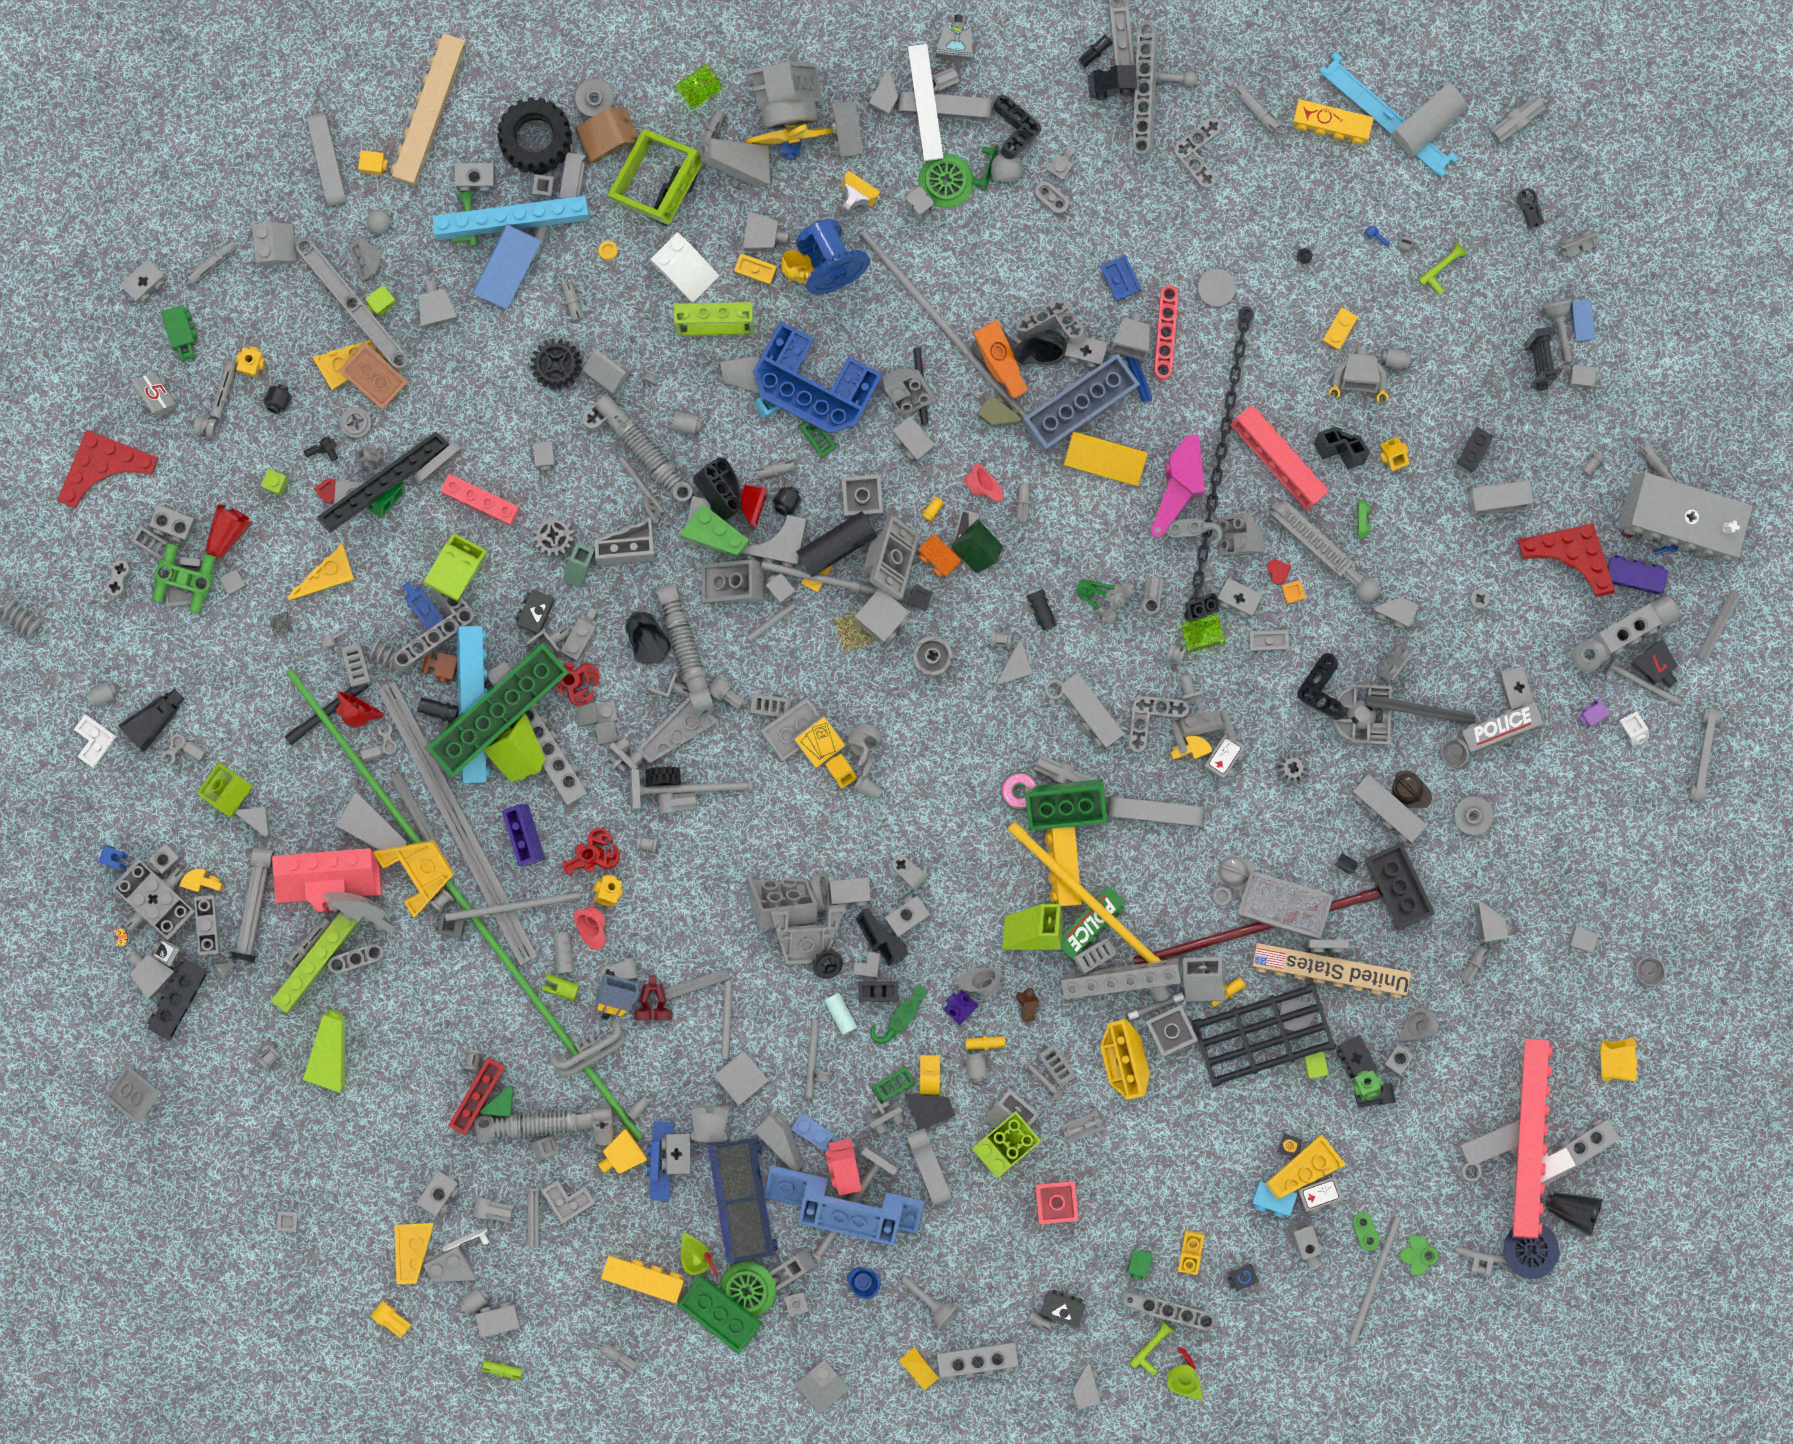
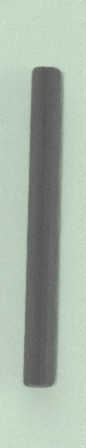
M1371 695L1365 697V705L1465 724L1475 723L1476 716L1472 713Z

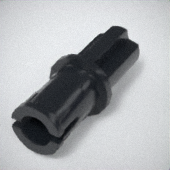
M1104 34L1094 45L1091 44L1089 46L1090 49L1079 58V63L1083 67H1087L1095 58L1101 57V53L1113 44L1112 40Z

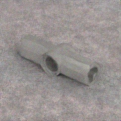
M1537 96L1532 97L1523 106L1517 107L1505 117L1506 119L1491 129L1490 132L1496 142L1501 144L1515 132L1521 131L1522 127H1526L1533 118L1543 112L1546 107L1542 100Z
M1042 754L1034 770L1052 778L1055 782L1068 783L1094 780L1076 771L1072 766L1063 762L1059 763Z

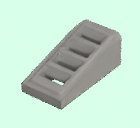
M139 525L130 539V542L159 560L163 559L165 549L161 555L157 554L163 544L169 543L142 525ZM142 532H145L146 535L142 541L138 542L137 540ZM149 536L153 537L149 545L146 547L144 544L149 538ZM155 541H160L155 550H151Z
M357 643L343 647L342 653L351 687L354 688L371 683L361 644ZM360 659V661L350 664V662ZM362 667V669L352 671L353 669ZM364 674L363 677L354 679V676Z
M752 694L750 714L779 717L783 714L780 713L781 702H785L784 712L791 708V699ZM758 700H762L761 710H757ZM766 700L769 701L768 711H765ZM774 701L777 702L776 712H772Z
M1106 938L1073 959L1082 974H1085L1116 956L1117 952L1110 940ZM1083 956H1084L1085 959L1087 960V962H1088V964H1089V967H1088L1087 964L1085 963V961H1084V959H1083Z
M1055 1044L1038 1055L1060 1087L1076 1077V1074ZM1052 1052H1055L1056 1055L1048 1061L1045 1059ZM1059 1058L1061 1060L1053 1067L1050 1066V1064L1056 1059ZM1064 1065L1065 1068L1056 1074L1054 1070ZM1069 1071L1070 1074L1062 1080L1059 1079V1076Z

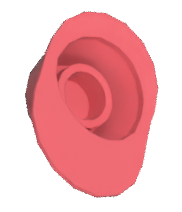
M975 463L973 471L963 478V481L974 495H987L996 502L1003 500L1004 493L1001 487L980 463Z
M591 905L585 910H576L573 918L582 940L591 949H602L606 942L603 931L606 920L604 915L595 905Z

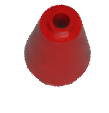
M220 503L216 506L205 548L208 551L207 554L215 556L216 560L218 557L223 558L253 522L245 514L234 508L227 510L225 509L226 505Z

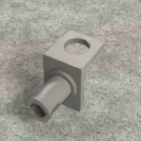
M561 625L560 628L550 635L543 629L527 641L525 647L527 649L543 638L555 655H557L560 651L557 643L569 636L570 633L568 630H565L566 627L564 625Z
M677 672L672 673L665 693L651 687L646 688V691L668 698L672 692L686 698L689 697V692H686L689 691L688 686L677 682L675 679Z
M1191 674L1180 677L1179 679L1184 691L1180 699L1186 701L1188 705L1194 702L1199 706L1197 713L1192 714L1189 712L1186 718L1204 714L1200 698L1201 691H1195Z

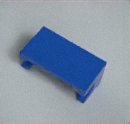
M104 844L98 863L126 871L127 866L118 863V861L120 860L119 856L128 858V855L116 850L115 847Z

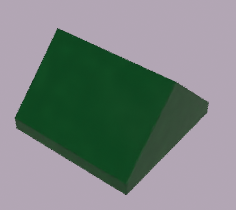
M977 519L951 545V548L975 573H978L996 564L1003 545Z

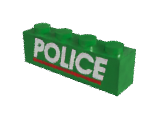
M1109 886L1096 898L1112 915L1118 916L1125 909L1123 906L1125 901ZM1088 907L1062 935L1061 950L1072 960L1075 956L1085 951L1083 947L1087 943L1091 945L1099 937L1096 933L1101 928L1105 930L1109 925Z

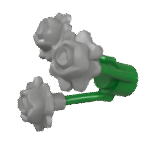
M1082 579L1077 586L1076 592L1081 595L1082 600L1087 601L1102 615L1101 625L1103 626L1106 623L1111 625L1115 622L1118 616L1116 609L1123 606L1127 598H1132L1134 585L1130 583V579H1126L1122 585L1116 584L1115 586ZM1096 587L1112 589L1113 591L1105 592L1097 589ZM1095 593L1106 596V599L1110 600V608L1106 609L1104 606H1099L1089 596L1093 597Z

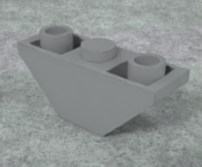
M215 896L194 897L199 956L219 954L220 926Z

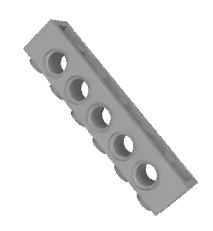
M1179 959L1092 970L1085 974H1082V972L1063 974L1061 983L1064 999L1179 984L1182 980Z
M1597 1119L1591 1123L1592 1128L1587 1131L1583 1128L1574 1134L1576 1138L1571 1141L1566 1139L1559 1143L1558 1146L1560 1148L1552 1151V1149L1546 1151L1548 1156H1551L1567 1148L1576 1166L1543 1182L1544 1187L1620 1140L1608 1119ZM1594 1132L1598 1133L1600 1137L1597 1143L1591 1141V1134ZM1578 1142L1583 1146V1151L1580 1154L1574 1151V1146ZM1516 1171L1508 1175L1510 1179L1506 1181L1514 1195Z

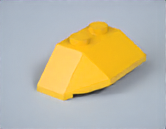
M1127 1019L1108 1023L1100 1048L1109 1084L1122 1094L1126 1100L1145 1096L1150 1072L1141 1036Z

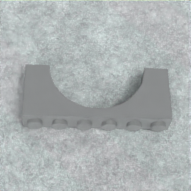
M692 496L687 524L702 505L711 510V505L705 498ZM787 515L786 521L779 533L765 543L747 546L741 554L744 556L743 559L755 560V558L773 564L774 562L782 563V566L793 568V566H798L799 556L796 551L802 547L807 522L806 518ZM683 539V543L687 544V548L698 550V547L706 548V552L717 553L714 549Z

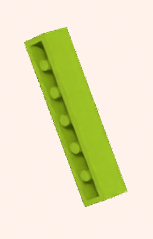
M340 912L271 1002L289 1014L328 965L329 960L335 956L360 924L361 920L359 922L353 918L348 920Z

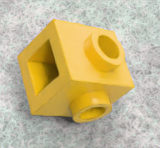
M251 346L248 349L242 348V352H239L236 358V363H238L236 370L241 374L258 378L260 370L264 369L266 359H264V355L258 348Z
M1398 437L1380 444L1382 451L1379 453L1383 464L1387 463L1391 471L1410 464L1407 455L1409 453L1405 443H1401Z
M606 875L599 881L597 880L593 891L596 892L593 902L612 908L622 896V881L617 880L612 875Z

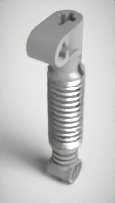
M608 394L599 399L583 414L582 421L587 430L592 432L598 431L608 423L616 432L617 438L620 441H624L623 444H627L626 448L630 447L629 451L635 454L634 457H638V461L641 460L640 464H643V467H646L649 473L653 472L651 477L657 482L664 483L663 486L667 487V490L670 491V494L679 504L684 505L691 502L692 496H694L693 490L685 480H682L681 476L679 477V473H676L675 465L669 461V458H666V455H663V452H660V448H657L658 446L655 445V442H652V439H649V436L643 432V429L637 426L638 423L634 419H630ZM595 410L604 418L603 420H600L598 416L596 417ZM590 417H592L593 419H594V418L596 419V423H595V424L592 423V422L590 423V421H589V418H590ZM682 489L689 491L685 498L678 496L679 491Z
M675 583L657 588L661 606L664 607V615L667 616L665 627L666 630H670L667 634H671L669 636L671 638L670 642H672L671 646L674 647V654L677 655L675 657L678 659L677 663H680L678 664L681 667L679 670L682 671L683 682L688 686L697 716L709 714L715 708L705 681L706 671L700 659L698 647H696V640L694 635H692L693 631H691L692 627H690L688 616L682 612L683 608L681 603H679L680 598Z
M611 1107L586 1110L568 1108L567 1111L563 1109V1112L560 1109L558 1112L554 1110V1113L551 1110L548 1113L546 1110L545 1113L541 1111V1114L538 1111L536 1114L532 1112V1115L528 1112L527 1115L523 1113V1118L521 1113H519V1115L511 1114L509 1117H506V1120H504V1117L501 1120L496 1118V1121L488 1115H482L474 1121L476 1139L481 1143L493 1141L496 1135L500 1138L501 1135L505 1137L507 1134L508 1137L517 1139L521 1138L522 1132L523 1138H525V1135H528L529 1138L530 1135L534 1137V1134L538 1137V1134L543 1136V1133H545L547 1136V1133L552 1135L554 1132V1135H556V1132H558L560 1135V1132L565 1134V1131H567L569 1134V1131L570 1133H577L578 1130L593 1129L594 1140L598 1145H608L614 1139Z

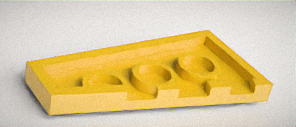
M370 339L364 341L384 360L386 359ZM364 342L312 357L332 391L349 381L339 372V369Z
M1319 1135L1269 1179L1265 1185L1276 1199H1279L1346 1166V1164L1324 1136Z

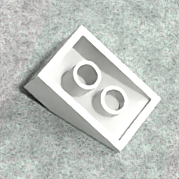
M678 232L651 258V263L692 303L719 277L718 273Z

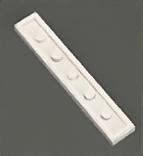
M927 44L908 46L924 161L943 159Z

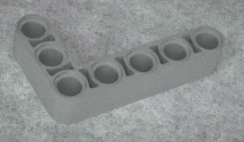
M431 587V594L448 617L395 653L392 666L396 671H406L457 636V626L471 625L474 614L462 597L456 601ZM448 600H454L457 605H449ZM459 616H467L468 621H462ZM444 626H451L453 631L447 632ZM434 636L438 642L432 643L428 637ZM413 647H419L422 653H415ZM402 657L407 663L400 664L397 658Z

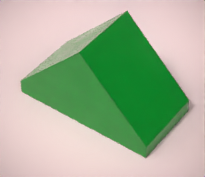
M508 1086L480 1112L485 1115L510 1116L512 1114L514 1088Z

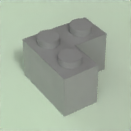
M855 101L832 104L833 112H830V120L833 134L837 133V138L834 139L835 150L840 151L841 157L863 154Z

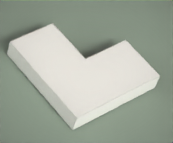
M86 714L74 728L77 733L89 741L78 755V758L92 768H95L117 737Z
M1567 1148L1551 1156H1548L1547 1152L1546 1156H1542V1163L1546 1164L1545 1176L1541 1175V1183L1576 1166Z

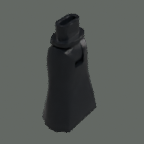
M174 688L169 694L165 693V696L156 698L118 726L145 753L161 731L174 718L177 709L180 708L179 704L185 699Z

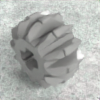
M1289 752L1288 758L1282 755L1281 759L1283 762H1277V765L1282 768L1277 769L1276 773L1283 772L1279 779L1282 780L1284 777H1287L1285 781L1287 785L1291 779L1293 785L1297 784V778L1300 782H1303L1304 778L1302 775L1308 776L1309 774L1303 770L1309 768V764H1302L1306 758L1298 759L1300 753H1296L1295 758H1293L1292 752ZM1295 764V768L1298 769L1297 772L1290 773L1288 765Z

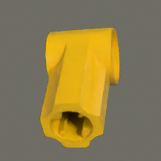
M382 1300L370 1317L381 1326L387 1327L401 1339L411 1327V1324L397 1314L393 1307L390 1308L387 1302Z

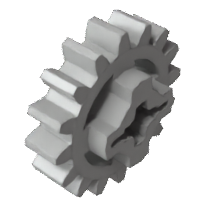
M548 515V520L542 517V524H535L538 530H533V534L537 535V537L532 538L533 542H538L535 547L537 549L542 548L541 554L547 551L548 557H551L552 553H555L556 557H559V552L566 554L565 548L571 549L572 547L569 542H574V538L570 537V535L575 533L573 530H569L572 525L570 523L565 524V518L560 521L559 515H556L555 519ZM555 524L561 525L565 530L557 529ZM548 525V529L545 531V533H541L542 530ZM552 528L553 531L558 535L555 537V544L551 537H548L551 536ZM566 538L565 542L559 547L560 541ZM542 542L550 543L552 548L546 547Z

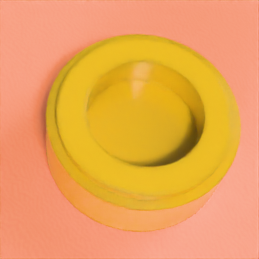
M604 241L599 246V255L604 260H613L618 254V248L612 241Z

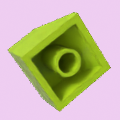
M218 762L196 794L231 818L243 799L249 794L253 785Z

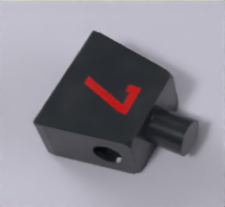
M1663 639L1631 663L1652 684L1662 680L1670 688L1677 682L1671 671L1678 667Z

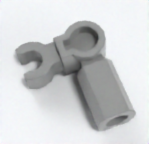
M388 724L389 730L387 733H383L381 727H378V733L383 737V740H381L383 746L376 745L360 750L363 762L382 758V755L385 754L387 756L397 754L398 747L395 738L391 737L393 728L390 724Z
M176 734L171 738V743L168 746L169 750L162 753L161 759L171 755L172 760L169 764L173 765L177 761V753L184 749V753L202 762L207 751L192 741L187 742V738L184 735Z

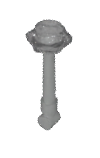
M1024 1053L1017 1060L1019 1063L1017 1068L1028 1067L1047 1087V1090L1054 1094V1099L1059 1100L1063 1092L1057 1090V1087L1053 1083L1051 1084L1031 1064L1032 1054L1026 1055Z

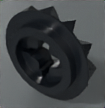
M832 949L829 951L823 950L822 953L816 954L815 960H812L814 973L822 979L835 977L843 966L842 957ZM827 960H829L832 964H827V966L825 967L823 962L825 963L827 962Z

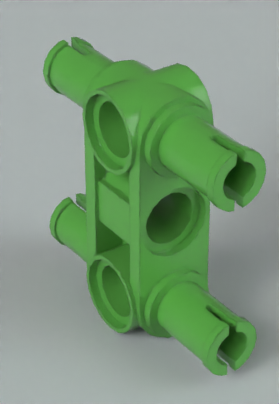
M166 543L163 559H160L155 569L154 582L156 584L151 599L163 602L167 586L173 585L192 591L193 597L189 610L201 613L204 597H207L212 587L213 574L211 572L216 557L204 554L200 570L195 571L175 565L174 560L179 546ZM163 567L169 570L167 578L161 576L160 571ZM200 578H204L207 581V586L204 589L198 586Z

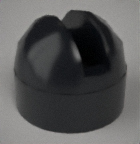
M1308 248L1300 249L1297 253V260L1302 264L1309 263L1313 256L1311 250ZM1306 252H1309V255L1305 256L1304 258L1300 257Z

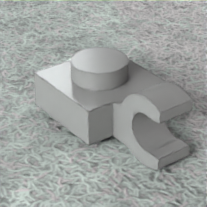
M1069 145L1063 156L1057 154L1047 168V171L1063 181L1073 167L1070 159L1075 154L1076 148Z

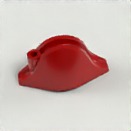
M338 691L337 695L340 703L335 711L341 715L342 720L348 726L361 727L371 720L384 716L383 712L365 701Z

